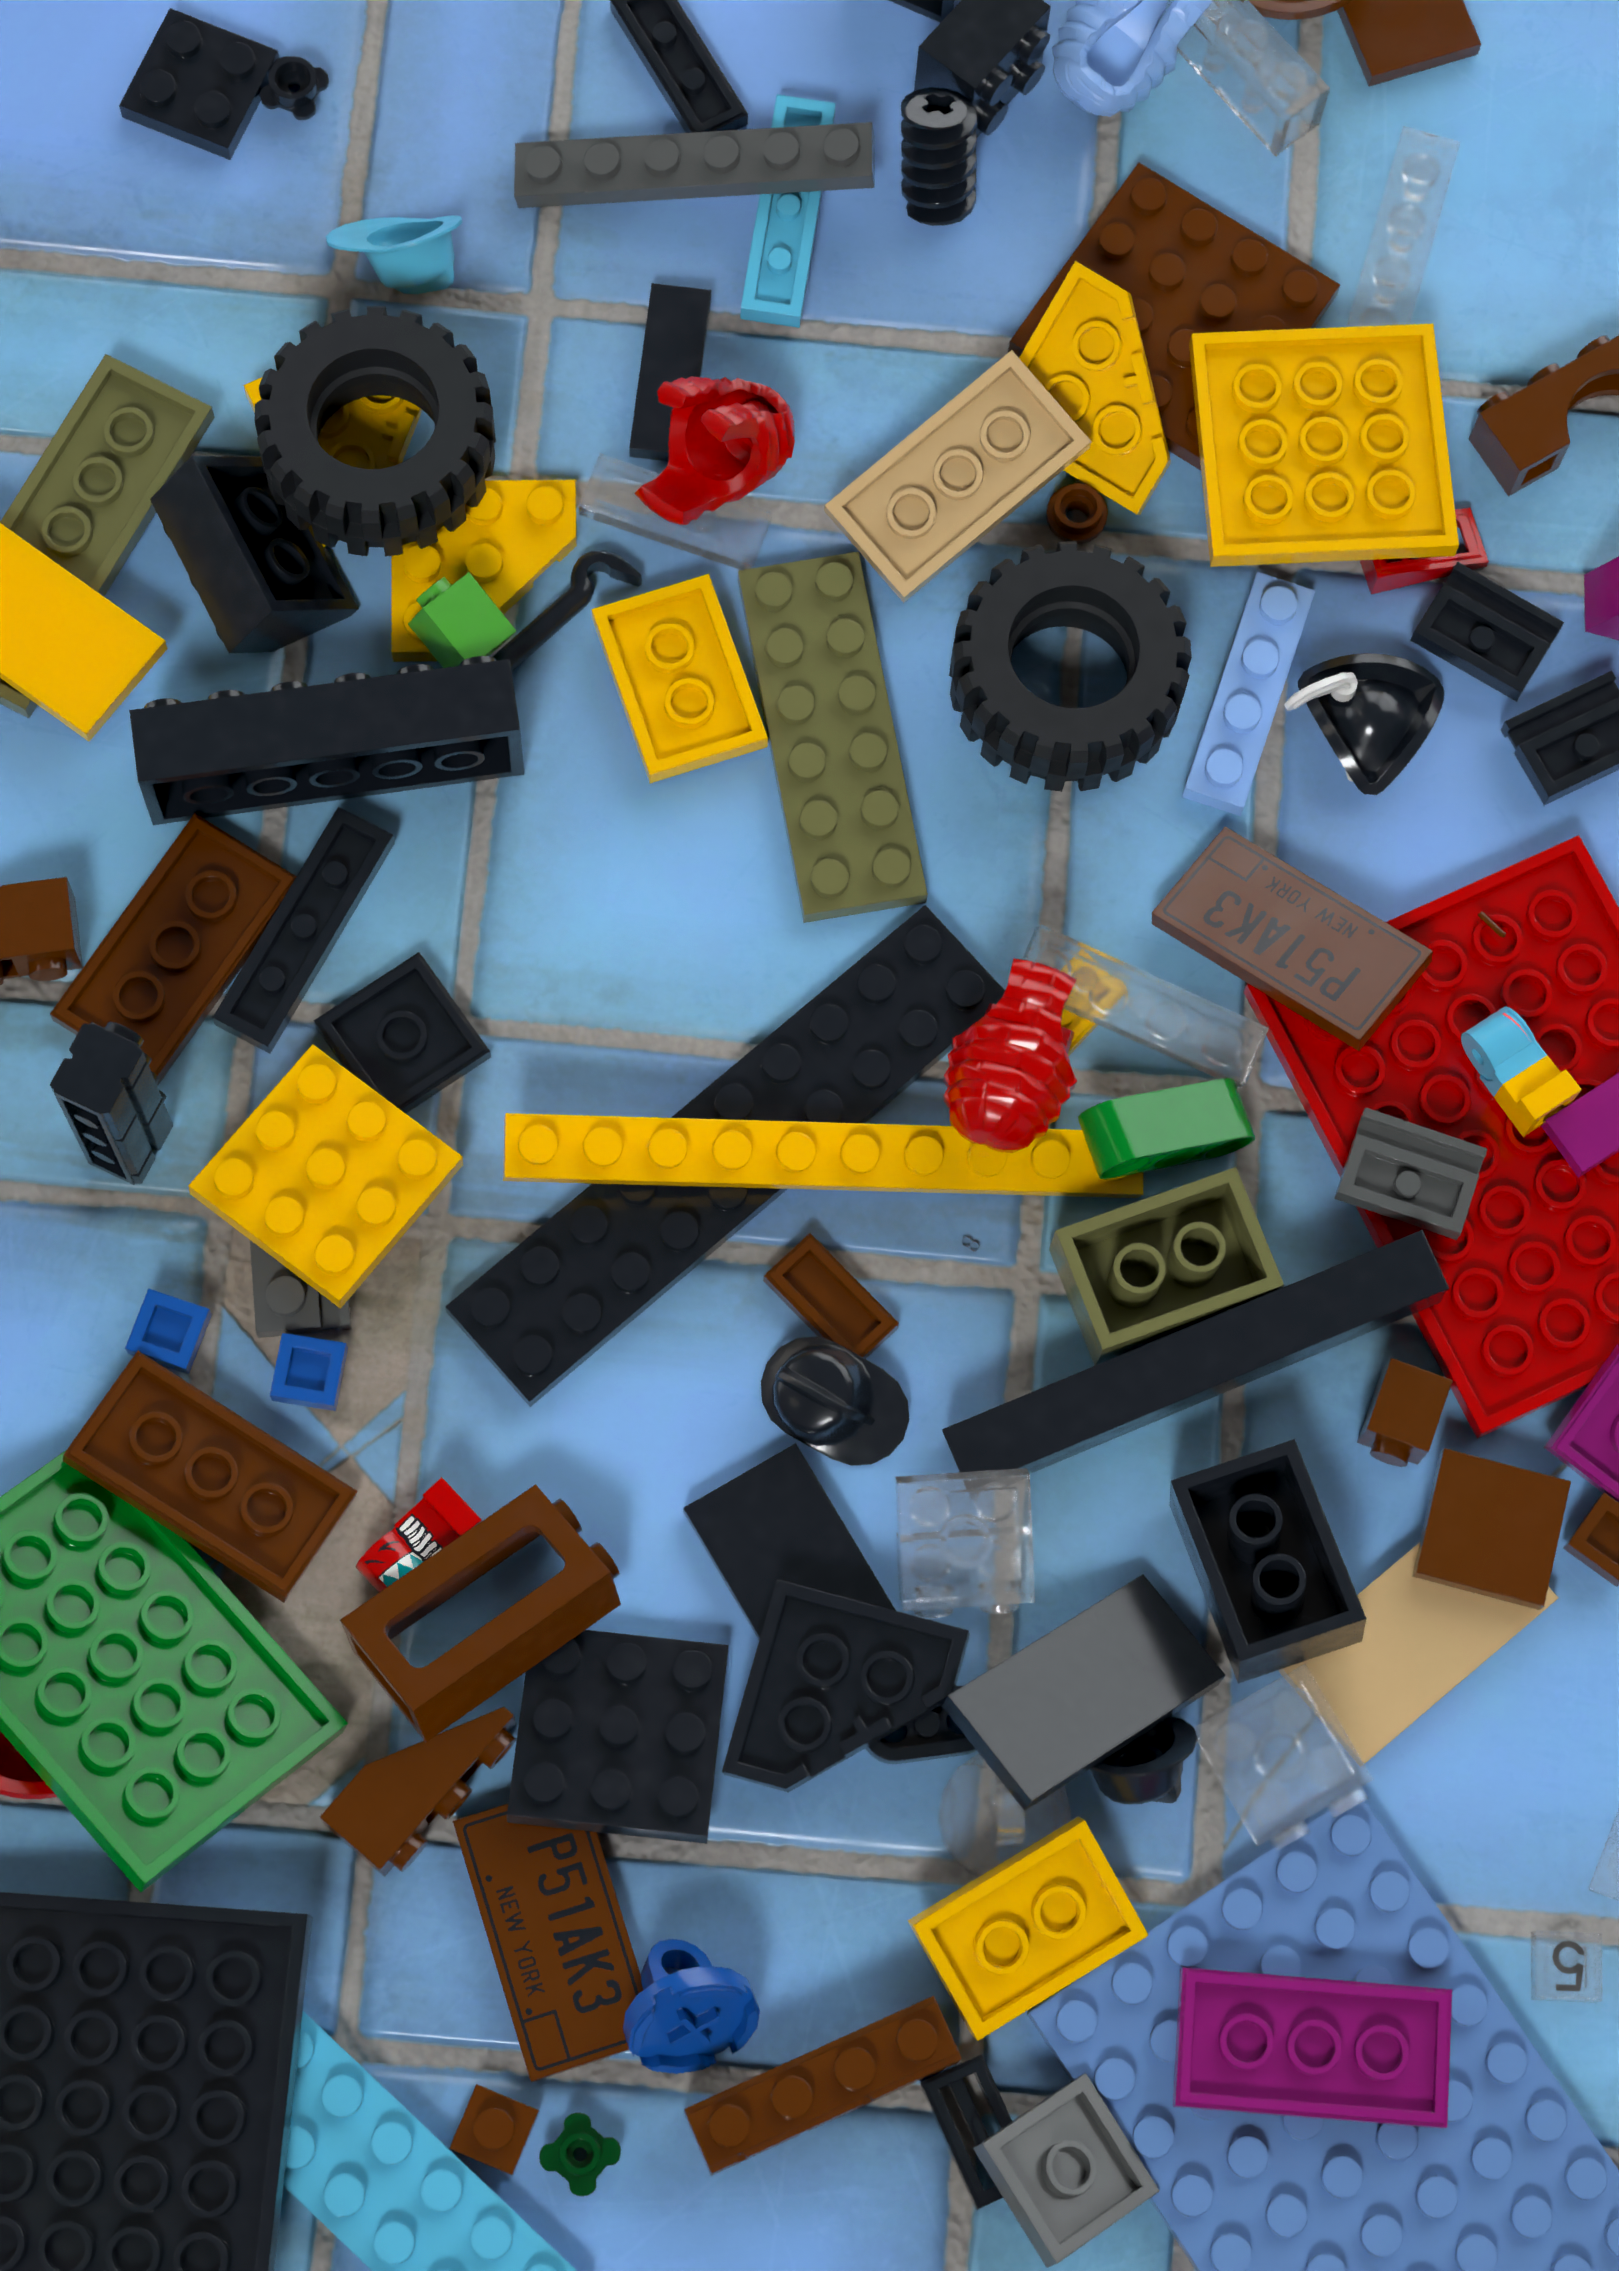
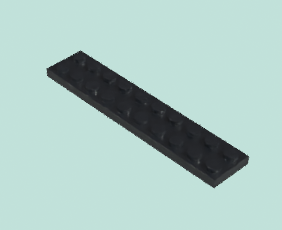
M924 905L671 1118L866 1123L952 1050V1038L963 1033L972 1024L984 1017L989 1005L997 1004L1005 990L932 911ZM591 1184L446 1305V1313L531 1407L787 1189Z

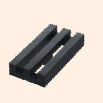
M982 2054L920 2083L976 2210L1003 2198L996 2185L984 2191L939 2089L950 2085L976 2145L989 2136L963 2078L974 2073L999 2130L1012 2122Z

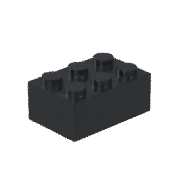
M1295 1439L1170 1481L1171 1511L1238 1684L1362 1642L1366 1616Z

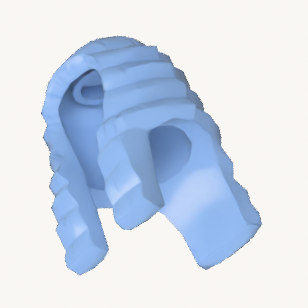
M1076 0V5L1067 12V21L1058 29L1059 42L1052 47L1054 56L1053 75L1062 95L1068 98L1080 110L1092 115L1111 117L1118 112L1131 111L1136 102L1146 100L1150 95L1151 89L1158 87L1163 82L1164 76L1175 70L1179 42L1212 3V0H1173V2L1171 0Z

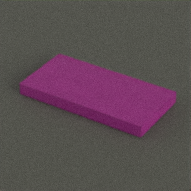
M1181 1968L1173 2107L1439 2129L1447 2128L1452 1989Z

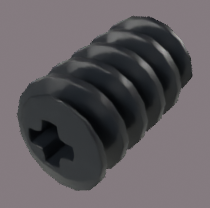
M929 87L915 90L906 95L901 102V116L904 118L901 122V136L904 138L901 142V155L904 158L901 162V173L904 177L901 181V191L903 197L908 201L906 206L908 217L919 223L932 226L957 223L966 218L976 204V108L964 95L950 89Z

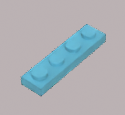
M777 94L771 128L833 124L836 103ZM822 191L760 194L741 303L740 319L800 328Z

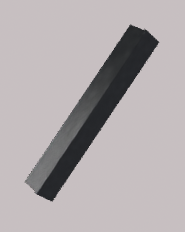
M1420 1230L942 1429V1433L970 1498H973L1441 1302L1444 1293L1449 1290V1287L1423 1230Z

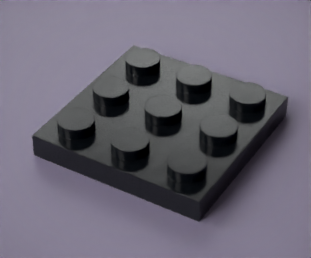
M584 1630L526 1671L509 1794L507 1823L707 1844L729 1645Z

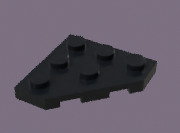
M777 1579L722 1768L723 1774L790 1792L939 1707L945 1702L948 1695L955 1691L970 1636L969 1630Z

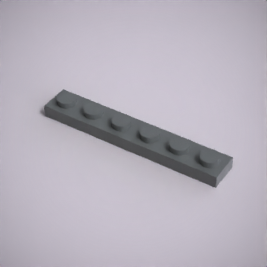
M872 122L515 143L514 198L518 208L875 188L874 130Z

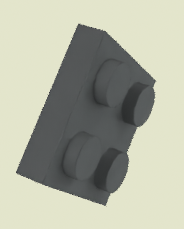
M1086 2073L1070 2081L973 2148L1046 2268L1058 2264L1160 2191Z

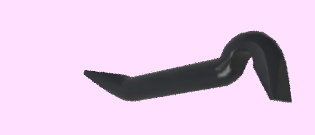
M605 550L585 553L572 568L570 576L571 587L492 657L496 661L510 659L511 671L513 672L588 605L594 594V586L588 578L594 572H605L610 578L638 587L642 584L641 574L616 553Z

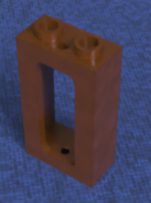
M536 1484L340 1619L355 1655L425 1742L435 1737L621 1605L613 1580L620 1573L609 1553L598 1542L589 1547L578 1534L582 1531L581 1525L568 1505L562 1499L552 1503ZM540 1535L544 1537L565 1562L561 1572L425 1667L417 1668L410 1665L391 1641L392 1638Z

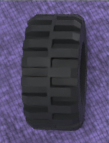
M367 306V315L351 317L350 309L332 313L333 323L320 327L319 323L314 321L299 330L301 342L297 346L291 342H286L274 355L276 370H266L260 382L259 392L261 400L255 404L254 422L263 470L267 476L269 489L276 503L285 505L287 518L298 529L307 530L312 525L315 541L330 548L335 547L338 540L347 543L348 554L367 556L369 547H384L385 557L402 555V545L417 541L419 548L423 549L438 542L437 530L444 526L448 531L453 532L466 521L465 504L471 508L479 505L486 493L485 479L493 474L495 463L494 443L496 440L490 388L485 374L478 372L477 359L466 345L458 344L454 347L453 332L439 323H433L429 329L424 327L421 314L404 309L401 311L400 317L388 316L386 306ZM384 395L407 400L427 413L435 424V430L431 438L417 454L400 464L388 468L362 469L352 467L330 456L318 442V436L324 424L338 409L354 400L368 396Z
M1071 541L1058 542L1056 552L1045 554L1041 545L1022 550L1020 564L1015 565L1011 559H1005L991 569L989 583L987 581L978 582L968 597L967 609L960 613L949 676L952 678L950 697L953 710L962 712L960 727L968 741L975 742L978 739L983 741L980 755L993 767L998 766L1002 760L1012 766L1009 777L1024 784H1027L1030 775L1046 779L1045 790L1060 792L1063 791L1065 781H1078L1080 791L1097 789L1100 786L1102 775L1109 774L1112 781L1118 782L1132 775L1136 761L1147 764L1159 751L1162 738L1169 737L1176 722L1190 676L1187 671L1192 658L1191 640L1183 636L1187 623L1179 606L1166 607L1170 591L1159 578H1154L1150 582L1146 581L1142 577L1145 566L1130 556L1126 558L1124 563L1110 558L1112 548L1094 544L1093 553L1077 551V542ZM1074 627L1086 630L1103 639L1118 654L1126 669V684L1123 690L1116 696L1092 707L1066 708L1056 706L1035 696L1022 684L1011 664L1013 649L1029 635L1046 628Z

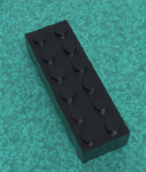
M476 656L465 659L459 666L434 669L429 665L417 664L401 668L394 675L371 678L370 675L365 673H349L337 677L334 683L308 686L303 682L290 681L277 684L268 692L245 695V693L238 690H223L211 694L207 700L182 703L177 699L164 698L153 700L142 709L129 710L138 783L153 825L189 821L195 813L202 818H211L524 775L521 733L510 659L496 661L495 658L490 656Z

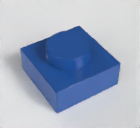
M148 1288L125 1349L129 1355L134 1356L137 1351H140L162 1366L189 1374L211 1319V1311L208 1308Z
M282 1333L270 1391L271 1400L336 1411L348 1352L347 1344Z

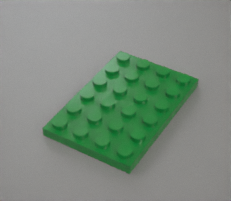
M65 1450L0 1497V1731L139 1892L142 1893L344 1732L348 1723L185 1539L63 1462Z

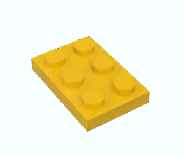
M709 574L592 609V620L649 783L768 747V737Z
M1079 1816L907 1920L968 2030L977 2041L1149 1936L1086 1821Z

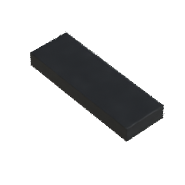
M610 0V11L685 133L738 130L748 125L747 111L678 0Z
M651 283L629 457L668 461L670 413L672 407L658 401L657 390L665 381L671 383L680 377L685 379L691 376L701 377L711 305V290Z

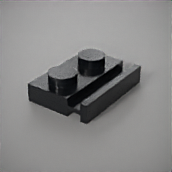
M1457 562L1450 576L1416 627L1410 641L1517 702L1560 632L1564 622Z
M1612 671L1504 722L1500 731L1504 738L1508 737L1515 748L1514 755L1543 805L1619 770V689L1615 684L1616 677Z

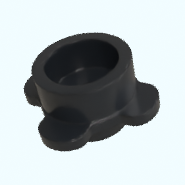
M280 57L274 62L269 72V85L264 86L260 90L261 102L268 109L279 107L292 112L297 120L310 119L316 113L315 101L319 93L328 88V75L325 70L319 67L314 68L310 62L301 57ZM298 85L300 89L297 92H291L289 87Z

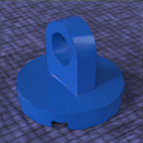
M668 1939L655 1944L649 1952L641 1971V1983L644 1990L635 1997L626 2010L623 2031L632 2055L639 2056L643 2066L656 2072L687 2073L703 2070L717 2063L715 2054L724 2051L729 2046L732 2054L744 2047L758 2027L760 2009L754 1991L746 1977L730 1968L712 1966L707 1955L701 1949L685 1940ZM672 1967L680 1971L669 1975L663 1968Z

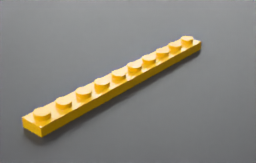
M506 1113L504 1116L503 1181L1139 1198L1143 1195V1172L1111 1179L1099 1178L1082 1130L1048 1129L1045 1136L1034 1139L1028 1147L1013 1153H1005L992 1150L985 1145L969 1142L953 1126Z

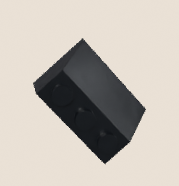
M191 456L150 499L163 524L166 535L175 547L189 575L191 584L197 590L215 625L217 635L223 641L229 654L274 652L352 616L359 609L327 547H323L321 543L315 541L312 525L307 530L298 529L287 518L285 505L276 503L268 486L261 457Z

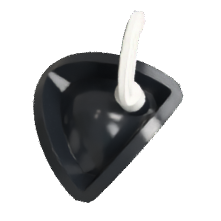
M1362 653L1329 659L1304 671L1298 680L1299 691L1293 694L1284 706L1287 711H1291L1306 703L1358 790L1363 794L1377 795L1391 784L1417 753L1438 718L1445 693L1439 679L1417 663L1397 656Z

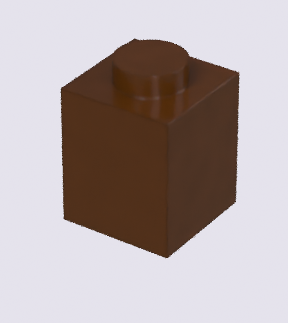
M1391 1358L1380 1373L1357 1443L1370 1447V1455L1384 1463L1406 1467L1409 1461L1418 1465L1430 1450L1453 1380Z

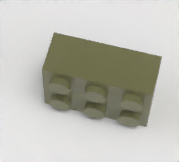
M1236 1167L1055 1230L1049 1247L1053 1262L1094 1366L1284 1287L1283 1280Z

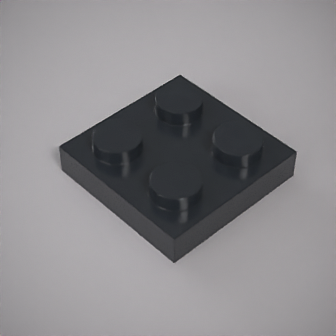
M169 8L119 104L122 118L231 160L261 101L260 90L264 86L269 85V72L274 62L279 58L278 50Z

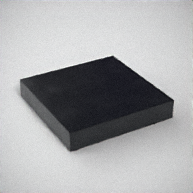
M420 952L313 1020L315 1028L342 1066L404 1113H408L491 1058L488 1047Z

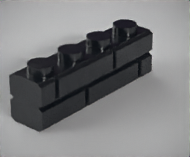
M111 1021L107 1023L105 1028L92 1022L91 1024H82L69 1048L72 1058L63 1059L50 1083V1087L88 1163L130 1184H142L155 1161L152 1151L162 1148L173 1127L164 1104L167 1096L156 1085L159 1077L149 1068L152 1059L141 1050L144 1040L140 1035L121 1024Z

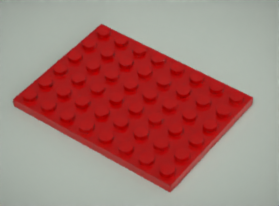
M1579 835L1387 921V924L1433 951L1432 962L1360 1051L1252 985L1247 984L1244 990L1250 1006L1340 1178L1359 1125L1360 1116L1365 1107L1487 1148L1461 1235L1457 1240L1356 1206L1377 1248L1423 1230L1449 1290L1444 1293L1440 1303L1412 1315L1442 1373L1446 1378L1453 1380L1450 1388L1477 1439L1586 1388L1616 1345L1619 1344V1152L1578 1178L1541 1126L1522 1137L1479 1078L1481 1075L1467 1057L1461 1042L1462 1033L1506 1006L1517 1012L1526 1022L1537 1043L1560 1072L1566 1069L1582 1090L1574 1101L1619 1073V907ZM1483 911L1506 933L1505 937L1501 938L1478 914Z

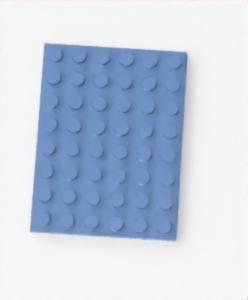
M1358 1790L1147 1932L1149 1936L1082 1976L1027 2014L1069 2079L1072 2081L1085 2073L1088 2075L1160 2190L1149 2200L1196 2271H1619L1618 2168ZM1195 1968L1452 1989L1447 2128L1439 2129L1173 2107L1180 1969Z

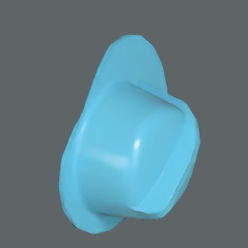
M455 215L432 219L374 218L342 225L332 230L326 236L327 245L335 249L364 252L385 287L394 288L404 294H421L447 289L453 284L455 258L451 231L463 222L461 216Z

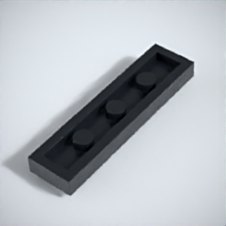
M340 807L337 808L212 1017L217 1027L271 1054L394 846L393 834Z

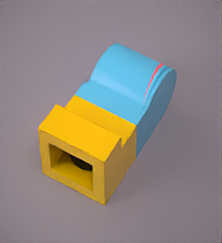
M1505 1006L1461 1034L1464 1051L1481 1075L1479 1078L1522 1137L1540 1127L1546 1119L1570 1105L1582 1090L1566 1069L1560 1072L1537 1043L1526 1022L1517 1012Z

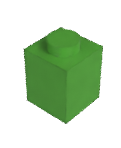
M469 572L453 585L444 576L416 599L422 609L408 623L443 668L459 666L463 660L471 657L489 656L516 632L515 628Z

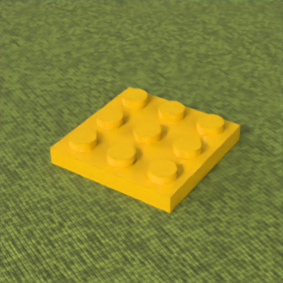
M312 1044L188 1187L190 1195L341 1309L463 1166V1156Z

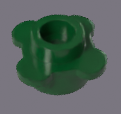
M573 2113L564 2120V2130L555 2142L545 2144L541 2148L539 2161L544 2170L548 2172L556 2171L569 2182V2189L574 2195L583 2197L595 2191L597 2186L596 2179L606 2166L615 2165L619 2161L621 2148L615 2138H604L593 2129L589 2116L584 2113ZM577 2148H584L586 2150L587 2157L585 2160H575L573 2153Z

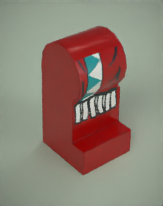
M442 1477L422 1494L423 1499L394 1524L395 1528L375 1542L357 1562L356 1569L378 1592L387 1588L482 1522V1519Z

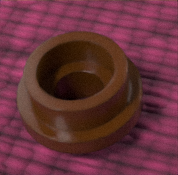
M1081 483L1070 484L1057 490L1050 498L1046 511L1047 523L1053 534L1065 542L1076 541L1077 544L1087 543L1097 538L1103 531L1108 516L1107 505L1103 497L1091 486ZM1070 510H1080L1086 515L1087 520L1082 523L1072 522L1068 520L1066 513Z

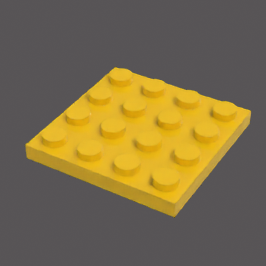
M1433 323L1191 334L1189 351L1210 567L1455 556L1459 547Z

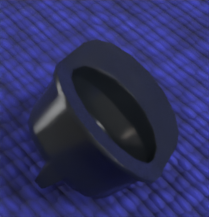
M818 1336L797 1338L781 1346L766 1364L761 1379L762 1403L770 1420L786 1434L833 1460L851 1466L873 1464L891 1455L903 1441L909 1423L908 1400L898 1381L879 1366L840 1344Z
M1171 1716L1098 1763L1090 1771L1100 1791L1110 1800L1121 1804H1143L1151 1801L1162 1803L1176 1802L1181 1793L1183 1761L1193 1753L1198 1741L1195 1728L1184 1719Z

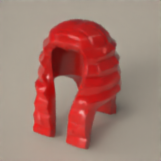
M691 376L686 379L680 377L671 383L668 381L663 382L657 390L658 401L672 407L670 413L668 464L657 478L642 485L634 494L645 506H648L650 510L666 521L681 525H688L692 520H697L704 511H715L726 502L739 501L748 493L775 477L778 471L785 465L786 460L792 458L795 428L790 406L772 388L740 378L730 381L726 377L720 380H711L709 378Z
M1014 958L1007 987L1002 998L997 1004L989 1005L984 1017L972 1024L963 1033L952 1038V1050L948 1054L949 1068L944 1074V1083L948 1089L944 1093L943 1098L950 1111L951 1125L964 1139L971 1143L985 1145L998 1152L1013 1153L1028 1147L1034 1139L1045 1136L1048 1131V1124L1058 1120L1061 1106L1069 1100L1070 1091L1074 1089L1077 1083L1068 1056L1074 1032L1061 1027L1063 1009L1077 981L1075 978L1063 971L1060 972L1058 969L1038 962Z

